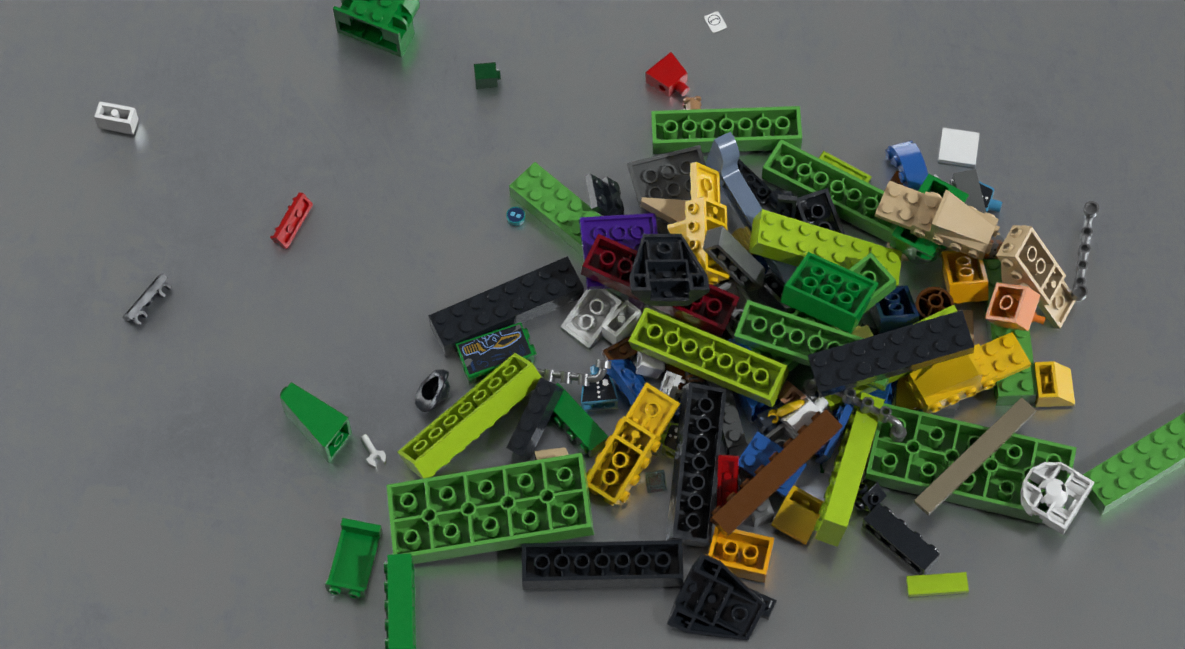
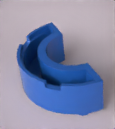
M912 140L888 146L885 149L886 158L891 161L892 166L898 167L901 183L905 187L918 191L928 175L925 161L918 146Z

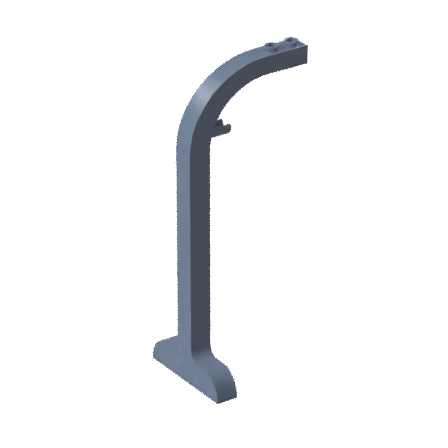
M729 132L714 139L705 164L707 167L719 171L720 187L745 227L748 226L750 231H752L753 218L762 210V207L738 169L739 149L734 136ZM763 257L771 271L785 284L797 269L796 266ZM817 391L816 395H814L816 398L819 397L818 391ZM783 402L757 415L758 418L754 421L762 434L767 431L771 432L783 423L781 421L782 417H779L778 422L775 424L772 423V419L776 418L775 415L767 417L771 409L777 410L785 405Z

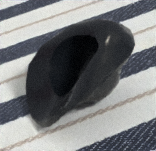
M444 369L434 370L420 384L415 394V405L420 411L430 412L439 402L448 397L450 392V385L447 380L449 371Z

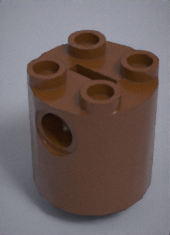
M928 287L922 290L915 302L919 313V321L954 305L950 293L939 287Z

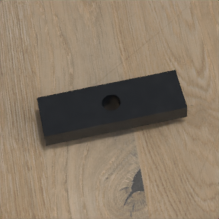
M739 159L737 165L741 175L760 206H765L768 203L767 198L773 191Z

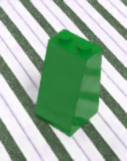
M291 382L280 393L284 413L320 455L330 463L352 434L349 418Z

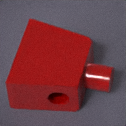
M672 52L645 72V82L666 96H671L676 91L680 95L685 96L690 90L686 85L688 73Z

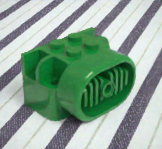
M341 0L342 5L340 8L333 7L338 33L402 58L415 34L413 18L420 8L419 0Z
M931 174L927 175L918 190L924 194L925 192H935L942 198L945 191L948 190L964 203L969 197V194ZM898 225L891 235L890 246L905 254L909 261L917 264H927L935 261L941 252L947 248L946 246L935 244L928 239L917 237L910 233L911 230Z

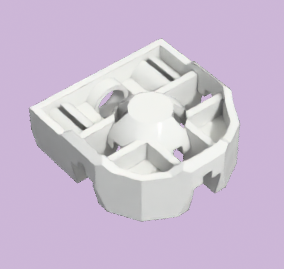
M1044 462L1031 468L1023 480L1021 505L1028 515H1039V518L1043 520L1042 523L1064 535L1089 495L1094 481L1062 462ZM1060 470H1066L1070 474L1065 484L1061 480L1056 479ZM1028 479H1030V480L1034 481L1035 483L1039 484V486L1036 487V486H1034L1033 484L1027 482ZM1045 489L1047 493L1044 497L1041 493V490ZM1068 496H1070L1074 501L1069 509L1066 510L1063 507L1067 502ZM1040 502L1042 504L1046 503L1047 507H1050L1047 513L1037 508Z

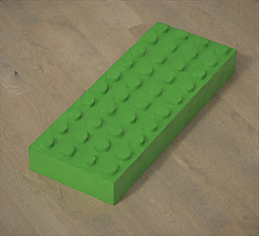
M884 403L883 406L891 409V415L901 421L907 433L902 442H895L889 436L890 430L894 425L889 422L883 423L878 421L865 479L876 481L882 487L920 495L990 427ZM1014 433L945 501L1044 524L1039 515H1028L1021 505L1023 480L1031 468L1044 462H1062L1073 469L1077 447ZM1060 470L1056 479L1061 480L1065 484L1070 474L1066 470ZM1028 479L1027 482L1033 484V485L1036 486V487L1039 486V484H1037V483H1035L1034 481ZM1041 490V493L1044 497L1047 494L1046 490ZM1040 502L1037 508L1047 513L1050 507H1047L1046 503L1042 504Z
M582 453L386 485L393 554L411 553L414 564L522 547V543H548L594 535L586 466Z

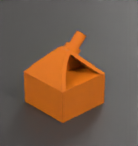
M997 282L985 319L997 327L1029 331L1031 323L1036 322L1043 325L1046 317L1037 315V312H1035L1040 294L1028 286Z

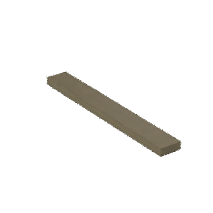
M1020 398L914 500V503L929 516L1036 413V409L1023 398Z

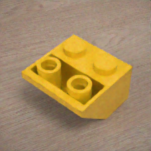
M1055 361L1034 362L1038 393L1035 406H1075L1071 369Z
M793 485L771 526L806 545L814 532L816 521L820 516L819 510L824 502Z

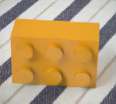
M957 251L942 252L944 281L947 292L952 296L954 303L960 304L963 302L988 300V278L983 260L972 258L967 254Z
M715 526L708 555L720 560L737 577L765 583L774 538L737 529L726 537Z

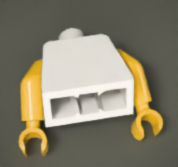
M818 397L814 403L807 399H799L787 403L777 410L771 409L767 417L775 415L776 418L772 419L774 424L778 422L779 417H782L781 421L799 435L797 431L804 424L809 426L813 422L811 418L818 411L822 413L829 402L823 397Z

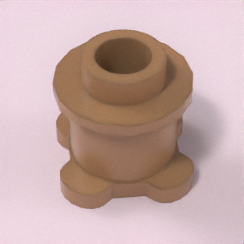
M701 97L684 98V109H701Z

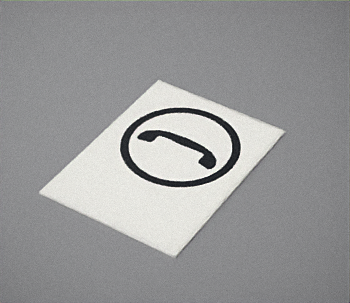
M718 11L704 16L712 33L727 28Z

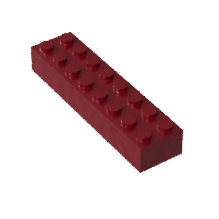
M598 234L582 265L581 275L641 301L631 293L629 280L638 251ZM709 284V293L689 306L652 307L722 338L740 297Z

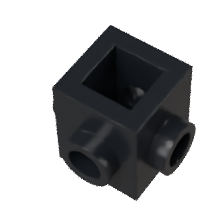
M864 479L860 483L854 505L859 510L871 512L887 495L878 482Z

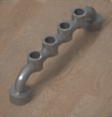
M1094 201L1087 202L1083 209L1085 221L1080 233L1082 242L1077 252L1079 256L1075 267L1077 277L1074 280L1071 292L1072 298L1076 301L1085 300L1088 293L1084 275L1088 268L1087 257L1091 249L1089 240L1093 233L1091 228L1092 220L1099 212V205Z
M596 359L595 367H598L599 371L595 375L536 369L543 379L550 382H555V378L561 379L560 383L572 384V380L578 381V385L589 386L590 382H599L604 378L607 369H611L612 361Z
M814 378L805 380L802 392L807 396L816 395L818 390ZM853 388L835 393V395L842 398L844 403L854 404L860 407L861 412L872 413L877 416L880 422H889L894 425L889 433L893 441L902 442L907 431L901 421L891 415L892 411L889 407L883 406L879 409L873 406L874 401L872 398L865 397L862 400L856 397V391Z

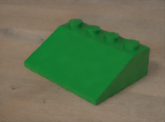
M808 252L786 283L781 303L852 334L879 283Z

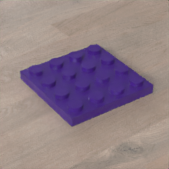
M655 213L579 218L584 261L598 234L636 251L639 249L643 234H658ZM586 277L587 290L612 289Z

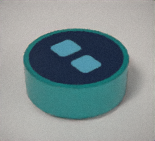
M520 207L510 208L506 213L507 222L512 226L523 224L525 221L524 210Z

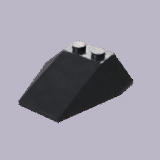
M643 234L629 277L631 293L648 306H689L709 293L708 276L682 234Z
M702 552L692 565L674 601L667 624L685 633L749 640L766 607V603L720 560Z

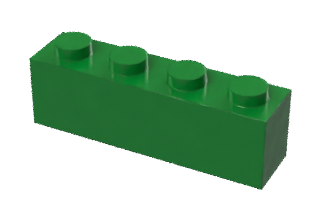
M556 383V385L564 389L559 383ZM564 389L551 415L553 421L558 427H562L566 431L565 434L571 441L575 440L578 448L584 455L588 454L592 458L606 446L605 442L609 436Z

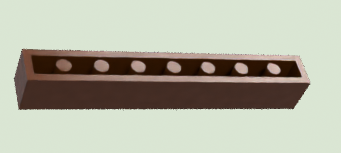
M827 409L822 413L818 411L811 418L813 422L809 426L804 424L797 431L799 435L794 440L789 438L782 445L784 449L780 453L776 451L769 457L771 462L766 466L762 464L754 472L756 476L752 480L747 478L740 485L742 489L737 494L732 492L725 499L727 503L723 507L719 505L712 511L711 514L713 516L710 521L726 537L737 529L841 430L843 426Z

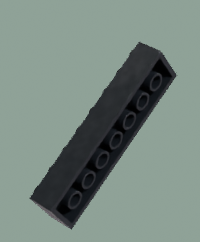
M567 256L428 315L430 327L446 357L457 352V343L520 322L523 324L580 299L584 293V286Z
M960 310L808 355V361L819 397L821 398L974 353V344L963 311Z
M690 382L682 387L666 540H682V544L705 547L711 543L713 523L710 520L715 506L718 456L721 449L727 389Z
M682 540L522 543L523 590L673 587L683 585Z

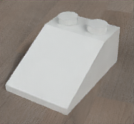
M586 289L561 327L591 349L602 337V325L625 300L610 289Z

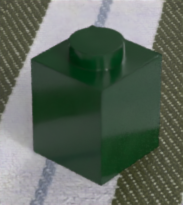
M496 62L474 64L476 89L498 87L497 80H501L500 69H496Z

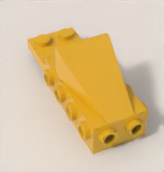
M694 162L690 164L691 200L685 201L686 220L669 224L667 229L670 234L683 235L706 272L709 284L716 285L719 281L729 279V274L703 250L707 230L721 226L727 230V206L720 203L719 171Z
M1011 332L981 346L980 344L974 345V353L910 372L907 386L910 392L914 394L919 408L923 412L931 414L949 405H954L960 400L970 398L983 390L992 388L997 381L1029 368L1031 362L1014 333Z
M646 382L627 415L620 418L617 422L614 433L606 440V446L597 455L592 469L590 468L586 473L589 491L595 495L599 493L605 497L603 500L612 506L625 503L630 496L629 491L631 487L636 486L640 480L639 474L656 458L653 452L655 453L659 449L661 435L681 403Z

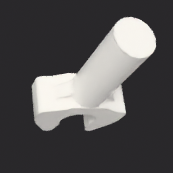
M367 434L361 436L360 439L370 454L366 459L368 465L377 469L374 461L376 458H380L385 465L386 454L384 450L377 451Z

